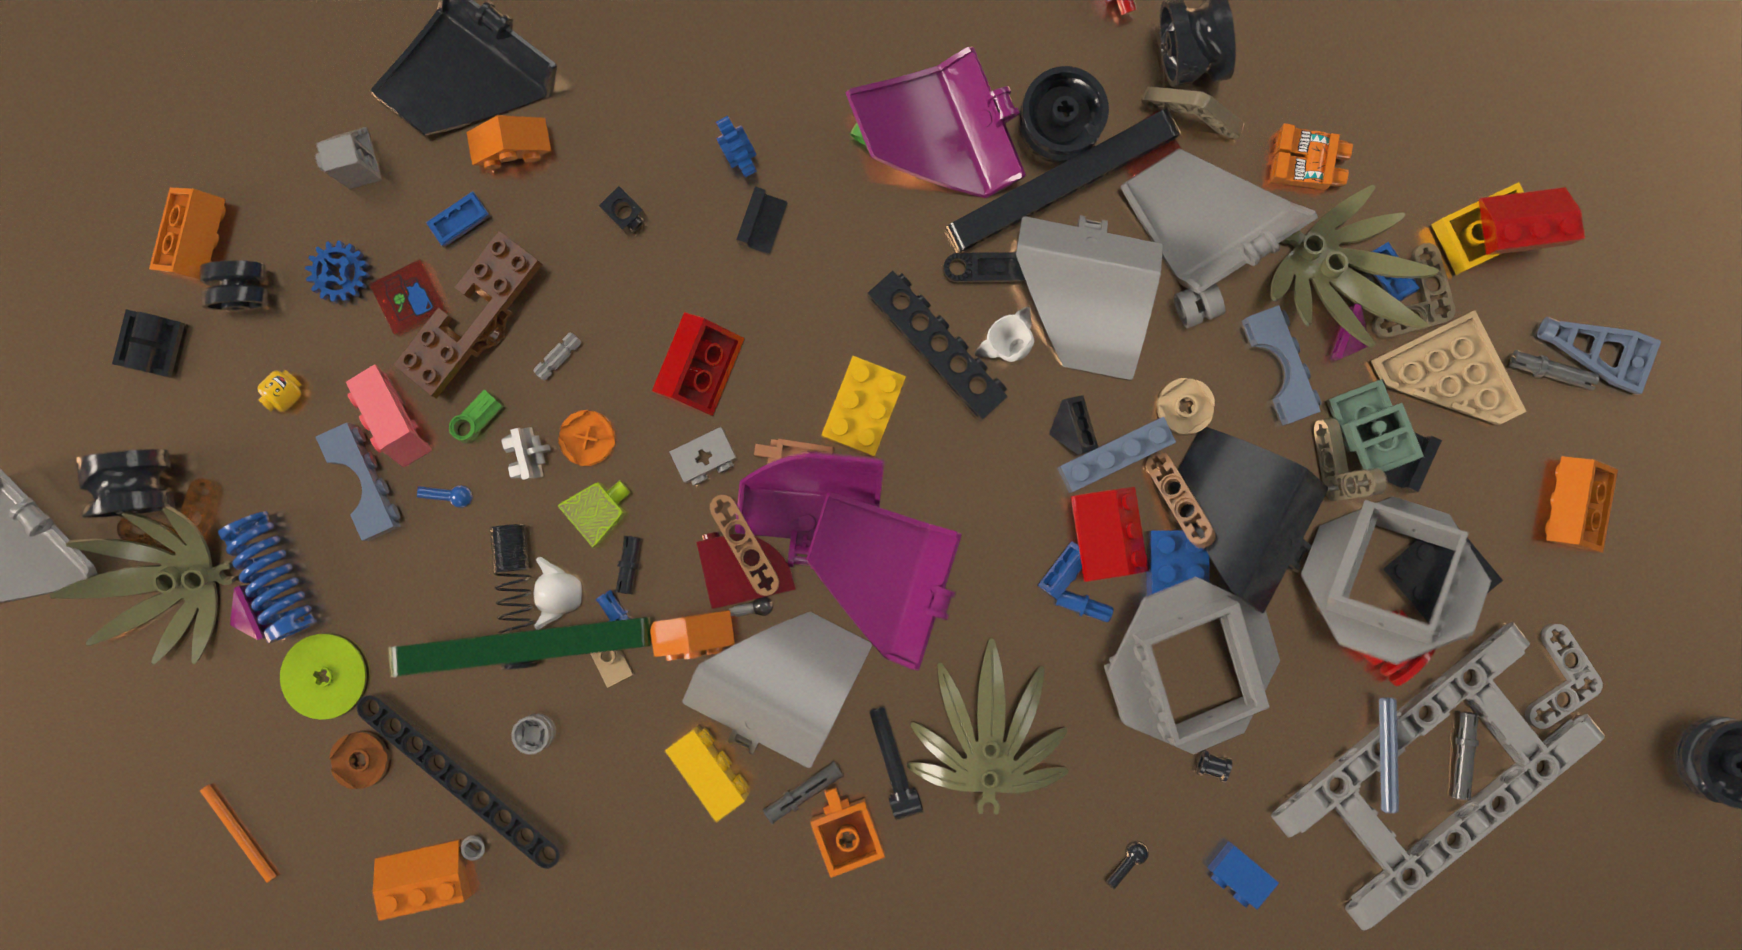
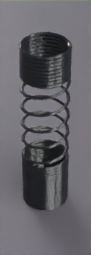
M526 524L500 525L489 528L491 532V552H493V574L505 577H524V579L503 583L494 588L498 591L528 592L496 602L497 605L529 607L499 615L497 617L499 620L530 622L500 630L499 634L530 626L535 622L532 619L503 618L529 611L533 608L532 605L501 603L528 596L532 593L531 590L500 588L527 581L531 578L529 575L499 573L530 568L528 564L529 553L527 550ZM538 661L506 663L501 665V669L511 670L538 666Z

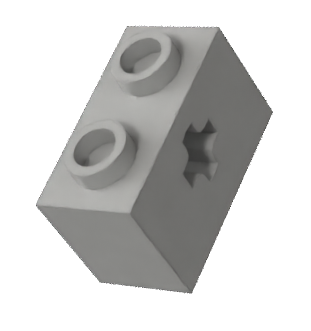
M722 427L670 451L684 483L692 482L693 486L707 480V474L716 469L718 473H722L734 467L732 462L738 459ZM702 451L712 454L708 465L698 462V459L702 457Z

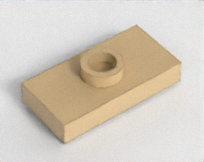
M622 650L590 653L607 688L634 675Z

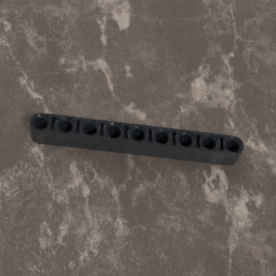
M1164 109L946 226L945 229L958 253L964 252L1021 222L1023 217H1030L1169 143L1182 133L1169 109Z
M381 693L364 696L359 700L357 712L366 723L541 868L549 869L564 856V846L555 836L388 697ZM370 700H375L378 703L379 711L377 714L369 711L368 704ZM392 718L398 719L401 724V729L398 733L394 732L390 727ZM414 736L419 737L423 742L421 751L414 749L412 746ZM436 754L441 755L445 760L443 769H439L434 765ZM457 773H462L466 776V787H461L456 783ZM479 791H483L489 796L488 805L479 803L477 799ZM500 810H506L511 814V822L509 824L500 820ZM523 828H528L533 832V841L527 842L522 838L521 830ZM544 847L554 849L556 853L554 860H548L544 857Z

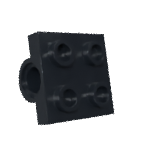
M126 309L112 364L171 378L185 323Z

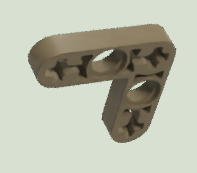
M1147 87L1141 100L1145 106L1162 111L1168 108L1170 112L1195 114L1217 133L1228 138L1239 139L1244 127L1243 121L1215 98L1203 92Z
M1424 243L1413 250L1411 261L1427 265V261L1421 260L1419 255L1423 254L1424 251L1426 254L1431 253L1432 258L1428 260V265L1439 269V272L1434 277L1439 279L1440 288L1438 291H1431L1426 286L1428 277L1416 278L1423 302L1406 307L1417 311L1420 317L1428 323L1426 328L1450 321L1454 317L1456 310L1440 251L1434 244ZM1443 293L1444 297L1438 299V301L1437 299L1431 301L1430 297H1435ZM1439 305L1441 308L1446 307L1447 312L1443 314V318L1441 314H1435V309ZM1376 316L1372 322V330L1380 338H1390L1421 330L1399 324L1390 327L1388 333L1387 329H1381L1380 324L1384 322V318Z
M1334 418L1318 420L1314 426V436L1322 481L1328 487L1327 498L1331 501L1384 493L1387 480L1381 469L1348 471L1342 432L1338 421ZM1371 479L1372 485H1369L1368 480Z

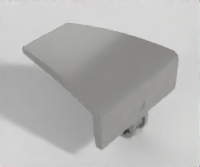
M1080 215L1077 227L1023 217L1016 256L1040 318L1063 367L1132 380L1159 284L1163 245L1107 233V220L1098 222L1088 220L1086 216Z
M0 469V603L53 593L76 581L98 574L94 565L79 549L65 546L70 540L57 528L52 519L44 514L31 498H28Z

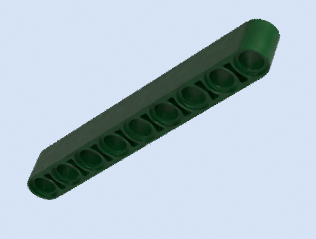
M650 617L388 647L391 677L648 647L653 646L650 631L651 621Z

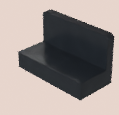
M755 186L736 239L738 244L768 255L771 254L788 206L787 201L768 195L765 189Z
M1415 433L1424 457L1385 471L1387 483L1409 493L1419 492L1442 442L1441 439L1434 436L1424 437Z

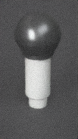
M762 597L752 603L736 605L733 608H729L731 616L736 617L754 613L766 616L772 611V602L769 598Z

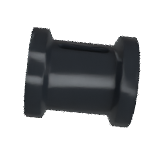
M1203 750L1198 760L1196 773L1201 776L1207 774L1220 779V782L1226 783L1232 769V758H1219L1210 755L1209 751Z

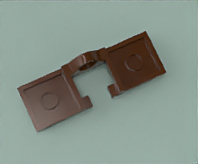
M498 231L454 287L467 298H470L474 292L478 293L489 302L462 337L448 326L453 318L438 308L393 365L429 395L437 399L472 354L478 357L483 350L499 344L506 333L507 319L512 314L508 308L543 264L502 232Z

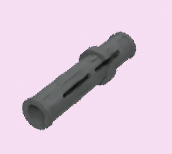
M1515 350L1513 355H1516V357L1511 356L1510 367L1531 372L1534 374L1533 376L1538 378L1545 376L1586 388L1590 391L1596 388L1592 383L1597 385L1599 381L1598 373H1592L1549 360L1545 355L1538 357Z
M1460 712L1458 737H1455L1457 756L1452 798L1471 800L1476 746H1479L1477 728L1480 714Z
M832 762V764L810 777L792 791H785L783 797L762 810L773 825L791 811H798L800 805L838 779L843 778L844 775L837 764Z

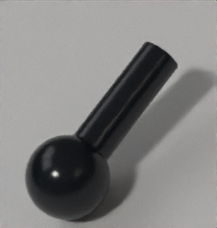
M1132 842L1128 845L1126 858L1106 881L1112 889H1115L1135 865L1143 864L1148 859L1149 851L1146 845L1142 842Z

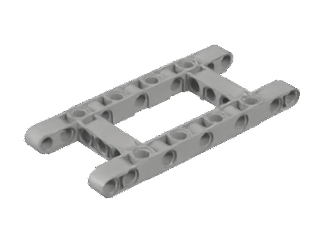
M1510 622L1497 630L1397 711L1398 756L1406 751L1404 748L1418 736L1426 735L1450 715L1449 711L1465 700L1475 713L1480 714L1479 718L1515 762V764L1410 849L1405 851L1395 839L1396 834L1377 817L1378 812L1376 809L1369 806L1358 793L1361 787L1360 783L1375 771H1381L1380 755L1376 756L1374 752L1375 745L1380 742V725L1280 805L1271 815L1285 835L1292 837L1300 831L1304 833L1334 808L1381 866L1383 871L1351 896L1352 900L1345 907V910L1363 931L1372 928L1597 746L1605 737L1590 716L1584 714L1574 720H1568L1544 741H1541L1494 683L1493 679L1525 654L1524 650L1530 645V642L1514 622ZM1467 670H1470L1472 680L1466 684L1463 676ZM1426 705L1428 716L1421 720L1419 710ZM1543 760L1544 770L1538 774L1537 764ZM1338 777L1340 786L1337 790L1331 791L1330 781ZM1499 796L1500 805L1498 808L1493 809L1492 801L1495 797ZM1455 832L1456 841L1452 845H1448V836ZM1411 868V878L1403 881V872Z

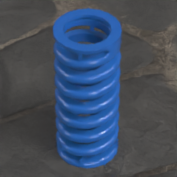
M263 511L226 525L218 531V534L227 545L226 552L231 556H236L232 563L233 567L243 570L239 574V581L249 584L245 589V594L248 597H257L252 602L251 607L255 611H263L258 616L257 621L261 625H270L267 629H264V636L267 643L270 644L313 626L317 623V619L313 618L312 614L304 617V621L301 619L296 620L311 612L312 608L310 605H304L277 614L288 606L304 599L305 593L299 591L270 600L298 585L299 579L293 577L282 582L264 586L281 575L292 571L293 566L287 563L270 570L258 572L269 564L286 557L287 553L284 549L250 559L259 552L280 543L281 540L279 536L275 535L256 543L243 545L274 528V524L268 522L269 513Z

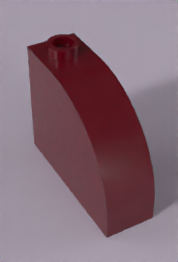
M719 532L702 535L703 541L696 542L711 609L766 597L757 593L724 536H719ZM730 534V537L734 541H740L745 535ZM756 537L779 578V587L771 595L796 590L794 575L786 558L773 545ZM750 549L745 552L744 562L747 565L755 566L759 563L760 555L756 550ZM764 563L759 569L750 571L753 577L758 573L762 580L758 584L759 587L770 591L772 589L771 583L774 582L772 576L767 578L762 570L768 569Z

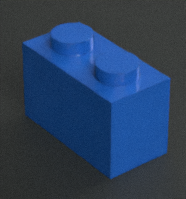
M1229 841L1207 867L1214 873L1211 879L1223 889L1227 885L1236 892L1233 897L1246 908L1251 904L1258 910L1279 884L1278 881Z

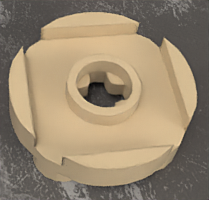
M1179 378L1166 385L1161 391L1156 402L1159 418H1165L1170 430L1176 434H1194L1203 430L1211 422L1215 399L1209 387L1203 382ZM1181 399H1184L1186 402L1192 401L1193 405L1190 407L1192 412L1190 414L1179 410Z

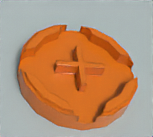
M581 410L573 413L562 423L558 443L562 453L570 462L580 466H595L604 462L612 454L615 447L616 433L612 423L604 415L595 411Z

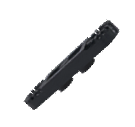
M1016 252L953 253L947 257L943 266L945 276L953 282H1026ZM954 260L962 261L966 266L965 272L962 275L953 274L949 268L951 262Z

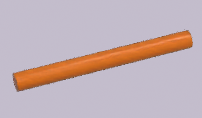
M209 784L200 790L201 794L266 883L273 880L276 874Z

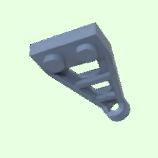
M1550 317L1544 318L1537 332L1538 338L1553 343L1592 372L1598 373L1599 377L1609 384L1636 395L1643 393L1661 344L1660 340L1633 330L1563 322ZM1577 333L1591 335L1595 338L1589 354L1573 345ZM1606 341L1618 342L1624 346L1616 368L1602 361L1599 356L1603 343Z

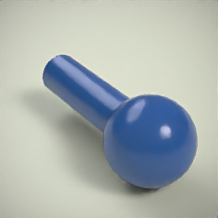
M463 485L456 486L452 490L418 486L417 498L450 501L455 507L464 508L471 503L472 493L468 487Z

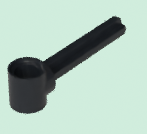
M878 707L872 709L869 714L893 792L889 795V801L894 818L897 821L923 813V806L917 788L909 786L886 708Z

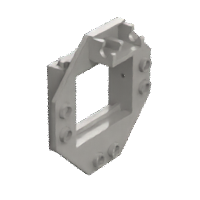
M1394 496L1378 503L1365 500L1362 509L1320 525L1301 573L1302 579L1339 645L1394 664L1402 663L1461 638L1468 640L1469 635L1473 636L1491 583L1471 550V545L1466 542L1469 532L1459 530L1450 514ZM1375 525L1456 551L1430 626L1349 599Z
M1194 577L1143 598L1116 655L1109 658L1110 663L1104 665L1119 716L1125 725L1191 754H1195L1245 733L1253 715L1270 708L1265 690L1280 662L1266 611L1260 613L1238 596L1198 577ZM1220 617L1243 697L1175 725L1151 645Z

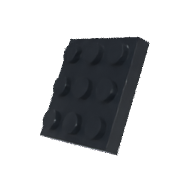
M1416 538L1381 567L1380 570L1426 625L1430 626L1456 551ZM1467 538L1466 542L1471 545V550L1491 581L1487 591L1488 594L1503 579Z

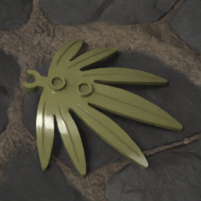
M1375 185L1364 188L1336 205L1311 228L1306 236L1301 230H1298L1281 241L1284 244H1291L1295 249L1279 265L1271 283V299L1278 301L1289 289L1293 276L1295 277L1294 300L1296 308L1304 324L1310 326L1312 324V295L1309 279L1312 280L1318 296L1333 318L1347 332L1369 347H1374L1376 343L1333 287L1355 304L1361 305L1363 309L1389 321L1419 329H1425L1428 323L1388 292L1348 266L1370 274L1392 278L1433 277L1439 272L1437 268L1407 259L1339 247L1340 244L1355 243L1379 235L1398 224L1405 217L1406 214L1404 212L1387 214L1361 220L1335 230L1360 210L1375 190Z
M170 506L163 508L168 520L179 534L178 536L168 527L146 516L130 511L122 514L123 517L173 550L176 554L152 545L120 539L71 540L65 544V546L93 553L161 564L134 566L103 572L76 581L50 594L52 599H82L127 596L152 591L160 592V594L139 602L115 617L86 641V646L108 640L132 630L158 616L183 598L185 602L167 626L153 655L151 664H156L175 646L188 629L198 608L199 611L195 621L192 641V664L199 661L208 645L215 626L218 608L215 581L222 585H229L236 580V576L228 577L223 572V569L227 570L233 566L231 561H224L220 565L212 567L209 548L204 537L186 516Z
M993 638L988 640L981 669L977 704L978 741H975L966 706L953 679L941 662L937 664L939 684L945 709L952 728L967 757L965 759L962 758L951 745L931 730L918 723L911 722V728L926 748L956 771L923 762H908V769L921 778L944 788L966 792H982V797L977 803L979 814H983V806L989 802L994 805L993 812L997 815L1000 806L995 798V792H1030L1053 784L1068 774L1069 770L1065 767H1048L1023 774L1039 764L1054 751L1066 735V727L1045 736L1025 751L1017 760H1013L1032 725L1038 708L1044 679L1043 666H1039L1025 689L1013 716L1006 742H1003L1005 688L995 640Z

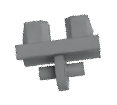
M532 427L510 430L511 434L502 438L503 449L506 453L516 452L518 460L509 464L510 477L522 478V480L544 477L541 464L545 463L543 453L551 451L550 444L541 445L539 435L534 436Z

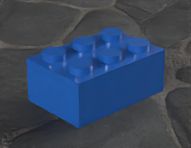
M1146 531V556L1149 572H1146L1147 596L1194 577L1209 582V554L1205 548L1195 547L1184 531Z

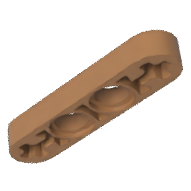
M1164 452L1151 454L1146 461L1147 471L1187 538L1195 547H1209L1215 540V530L1174 462ZM1161 461L1169 475L1164 477L1159 469H1157L1156 463ZM1172 482H1179L1181 484L1179 492L1174 495L1167 494V486ZM1184 505H1194V513L1190 517L1180 516V510ZM1197 522L1201 529L1205 531L1204 535L1206 537L1200 539L1192 524Z
M727 495L716 496L710 503V512L757 593L764 596L775 593L779 587V578L736 502ZM719 500H722L724 503L730 502L729 514L733 517L737 513L739 517L737 520L730 521L725 527L722 521H726L727 518L723 513L717 514L715 510L719 507L717 503ZM740 524L745 528L746 535L742 540L734 541L730 537L729 531L733 525ZM754 549L759 553L760 561L757 565L749 566L744 562V554L747 550ZM764 563L768 567L767 570H762L767 578L772 576L774 582L771 583L772 589L770 591L759 587L758 584L762 580L758 573L754 577L750 573V571L759 569Z

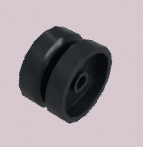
M233 260L210 262L199 267L200 281L208 286H212L201 292L203 308L238 311L268 306V291L261 286H257L267 280L266 265L264 263Z

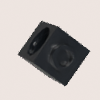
M620 186L599 205L603 212L625 234L630 231L635 232L645 221L643 218L646 214L643 209ZM624 206L631 207L632 211L629 217L625 219L618 217L620 208Z

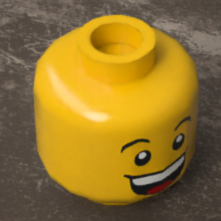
M274 370L258 385L257 390L262 396L258 401L270 412L274 409L286 412L301 397L299 388L302 385L288 371L280 372Z

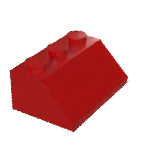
M1566 187L1478 199L1486 256L1572 245L1585 239L1581 209Z
M684 312L652 391L713 416L745 338L703 317Z
M1135 487L1071 496L1084 582L1149 572Z

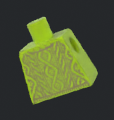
M621 480L608 490L602 483L596 482L563 501L558 507L591 547L597 548L626 515L625 510L619 503L631 492Z

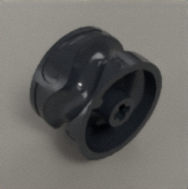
M1164 0L1160 8L1159 32L1164 70L1170 86L1190 85L1205 72L1209 75L1212 82L1231 79L1235 69L1236 42L1233 17L1228 0H1202V4L1196 8H1188L1184 0Z
M1059 66L1041 73L1028 87L1018 116V129L1024 145L1039 159L1054 164H1062L1094 147L1108 120L1109 102L1103 86L1093 75L1077 67Z
M125 450L87 455L76 459L79 489L88 491L94 499L85 507L82 514L83 518L122 516L126 511L137 514L163 511V508L166 506L175 508L174 493L163 487L159 482L163 471L171 468L169 450Z
M1709 716L1699 719L1685 729L1679 738L1675 751L1677 773L1682 783L1695 795L1705 800L1723 803L1726 806L1742 809V720L1723 716Z

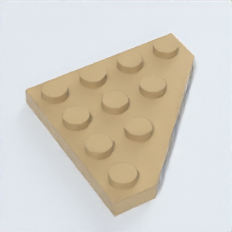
M1475 310L1371 360L1385 387L1499 425L1527 412Z

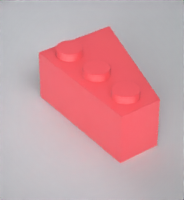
M374 364L346 381L350 393L347 394L348 398L356 408L360 409L362 415L359 416V419L366 430L371 431L373 437L370 441L378 453L384 452L404 468L432 451L429 443L424 442L416 432V429L419 428L415 420L410 421L403 407L405 405L387 374Z

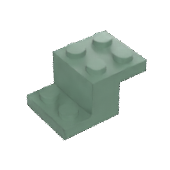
M1382 379L1326 400L1333 418L1340 424L1346 452H1357L1363 470L1379 468L1385 472L1424 457L1403 403L1392 405Z

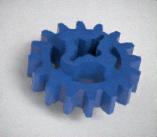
M728 116L717 121L716 123L722 135L716 139L731 168L739 165L745 177L756 172L757 170L751 158L757 154L742 125L734 128Z
M339 240L336 243V247L329 241L326 242L325 250L316 247L317 257L311 255L308 257L313 262L312 266H305V270L312 273L311 276L306 278V281L315 283L311 290L315 293L321 292L320 298L324 300L330 297L331 302L338 303L340 297L343 301L349 302L350 294L359 297L358 287L366 289L367 286L362 280L363 278L370 277V274L363 271L364 268L369 266V263L360 261L364 254L361 251L355 252V246L350 243L345 247L344 242ZM344 254L347 256H342L340 259H335L332 255ZM333 265L340 268L339 273L342 279L336 277L337 273ZM335 285H340L343 287V289L340 290H330L328 288H333Z

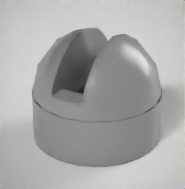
M471 835L463 840L461 852L464 858L474 861L481 858L484 854L485 846L480 837ZM471 842V843L477 845V846L479 847V849L476 850L474 847H472V846L469 845L468 843Z

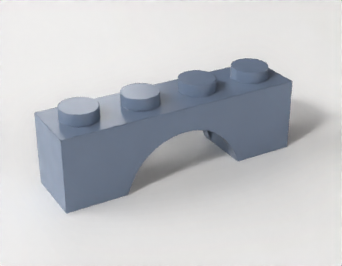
M1278 305L1243 319L1242 324L1251 347H1261L1270 350L1280 359L1284 367V384L1280 392L1272 399L1282 426L1321 412L1319 408L1321 405L1319 394L1315 389L1312 390L1308 380L1311 379L1310 371L1305 363L1302 364L1298 354L1300 353L1299 343L1295 337H1291L1288 326H1290V321L1287 313L1284 310L1281 311Z
M1162 417L1059 466L1057 469L1069 493L1176 443V440L1165 418Z
M346 422L316 436L327 463L344 464L350 467L360 479L362 486L361 500L357 508L350 515L361 540L371 541L401 527L398 522L401 519L397 507L389 502L386 495L389 493V489L383 478L379 479L375 471L377 462L371 452L367 453L363 444L366 442V438L361 428Z

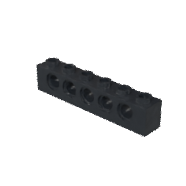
M892 270L867 293L868 298L974 415L982 421L1008 397L1004 393L1007 391V388L997 377L992 379L985 372L988 367L978 356L974 359L966 351L969 346L959 335L955 338L947 330L950 325L941 315L935 317L928 309L931 305L922 294L916 296L909 288L912 284L902 273L897 275ZM897 296H905L909 300V306L905 309H898L894 306L893 300ZM924 317L928 321V327L924 330L915 329L912 325L914 318ZM941 337L947 342V348L941 352L936 351L932 348L931 341L934 338ZM955 358L964 360L966 363L965 371L960 373L953 371L950 362ZM974 379L982 380L985 384V391L980 394L972 392L969 386L970 382Z

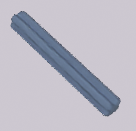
M1382 697L1379 699L1381 809L1385 813H1397L1399 811L1397 700L1392 697Z

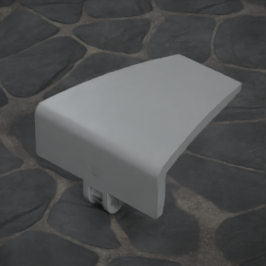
M1182 149L1175 150L1121 185L1125 197L1152 242L1163 245L1162 258L1182 286L1196 293H1201L1246 263L1256 266L1260 263L1261 258L1269 253L1275 254L1280 250L1279 242L1318 218L1316 211L1283 199Z
M808 612L753 635L699 664L682 702L686 706L733 729L727 742L730 744L736 743L748 749L749 754L753 755L760 743L807 768H811L872 647V643L812 612Z

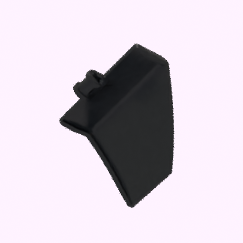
M438 0L437 11L406 50L371 88V94L420 133L427 136L491 119L497 115H503L549 98L555 86L557 64L512 30L513 19L497 11L492 2L486 1L480 6L474 0Z

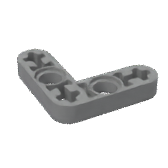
M1548 624L1540 633L1543 645L1566 678V681L1526 708L1525 719L1527 723L1539 729H1546L1595 698L1603 688L1601 677L1569 629L1561 624ZM1551 631L1560 632L1561 634L1558 636L1562 645L1569 644L1570 646L1562 648L1558 642L1551 641L1550 638L1553 637ZM1573 652L1578 657V663L1574 668L1570 669L1565 664V657L1568 653ZM1584 678L1592 680V683H1590L1591 690L1581 689L1576 693L1572 689H1579L1584 686ZM1562 692H1567L1570 696V703L1565 708H1561L1557 703V697ZM1551 707L1553 710L1557 712L1555 714V712L1548 711L1545 714H1543V722L1535 720V717L1537 716V709L1541 711H1546Z

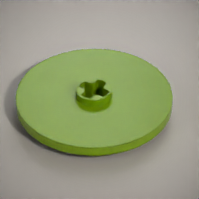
M316 634L297 642L286 654L280 670L281 689L290 706L306 717L319 720L332 719L351 710L362 697L367 681L366 665L361 653L351 642L333 634ZM327 670L326 676L330 678L329 681L320 683L321 677L317 675L318 672Z

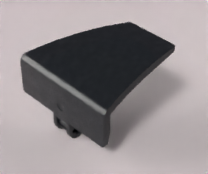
M1205 427L1198 432L1178 471L1215 530L1214 542L1205 548L1231 591L1256 611L1264 613L1286 570L1290 569L1299 572L1303 556L1306 552L1310 551L1312 546L1303 538L1328 492V487L1309 469L1294 461L1234 436ZM1179 482L1171 483L1170 489L1173 494H1177L1181 489ZM1186 504L1181 509L1186 517H1190L1194 513L1195 508L1194 505ZM1197 522L1192 524L1200 539L1206 537L1204 535L1205 531L1201 529Z

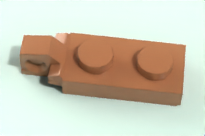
M771 439L770 446L755 444L754 456L768 458L767 464L784 457L809 452L833 455L834 447L784 439Z

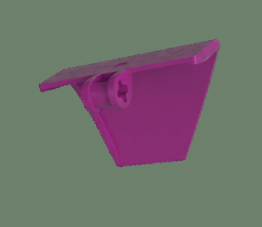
M966 47L935 67L851 88L846 91L847 99L871 158L925 181L983 198L997 194L1026 176L1006 127L1007 122L1020 114L1019 109L1013 105L1009 86L1001 87L994 91L991 90L974 47Z
M811 452L784 457L757 469L740 480L737 506L754 535L790 539L789 567H794V565L810 566L806 560L807 557H799L797 554L808 555L827 493L834 492L880 507L884 460ZM735 525L736 533L746 534L745 528L742 525Z
M828 492L806 560L840 606L885 659L919 671L936 617L945 620L949 618L947 611L951 598H955L956 592L945 589L962 534L834 492Z

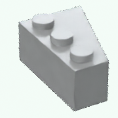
M367 127L339 134L316 143L319 153H316L315 156L320 170H324L330 177H333L338 183L340 182L348 189L382 180Z

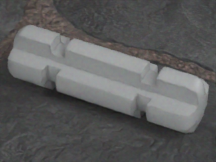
M568 333L562 339L564 342L562 344L558 343L544 358L545 361L543 363L540 362L534 368V373L540 379L546 380L552 374L551 371L553 369L556 370L571 355L570 351H575L581 344L580 339L575 334Z

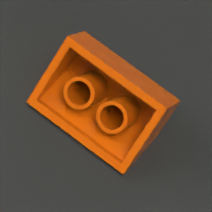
M169 188L149 269L192 280H200L199 267L202 264L211 262L212 251L218 244L219 235L217 231L219 223L225 216L226 208L224 204L226 199L191 188Z
M1561 456L1560 464H1558L1555 472L1557 479L1556 488L1550 499L1551 515L1545 526L1546 540L1560 545L1603 553L1618 469L1594 459Z
M460 839L375 858L373 896L378 920L381 921L462 903L472 896L465 861L461 852Z

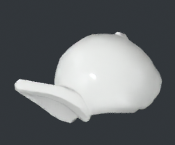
M1024 307L1017 311L1015 315H1007L995 321L988 331L987 340L981 343L975 351V355L989 358L1000 357L1009 362L1025 358L1034 345V337L1030 331L1032 325L1031 309Z
M537 557L536 561L543 574L536 580L533 591L535 605L541 611V615L534 625L535 629L538 630L562 617L563 614L576 610L580 606L582 599V584L580 580L573 575L565 573L561 568L551 564L542 557Z

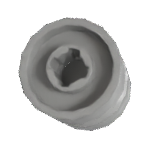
M1216 283L1201 293L1187 289L1174 294L1177 313L1186 328L1202 323L1204 317L1211 320L1225 314L1224 300Z
M541 713L531 714L519 720L512 730L514 746L525 754H536L549 747L556 735V727L553 720Z

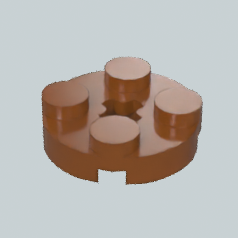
M356 731L345 735L334 744L330 752L329 760H331L332 775L339 784L349 789L370 787L384 777L388 769L390 752L384 742L373 733ZM363 754L365 756V766L359 765L356 767L354 765L356 760L353 758V755Z

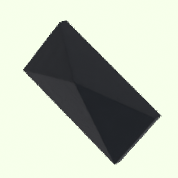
M1084 395L1061 401L1049 432L1050 436L1078 455L1099 448Z

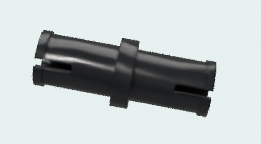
M624 536L621 560L617 561L619 572L615 592L633 595L636 570H639L640 567L637 561L642 538Z

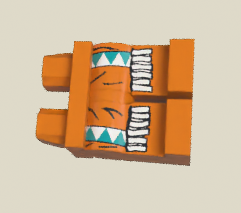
M1284 123L1278 131L1275 149L1276 156L1273 161L1270 183L1317 188L1320 190H1327L1330 186H1345L1348 179V169L1335 168L1336 159L1348 161L1352 155L1353 144L1339 140L1340 134L1295 128V125Z

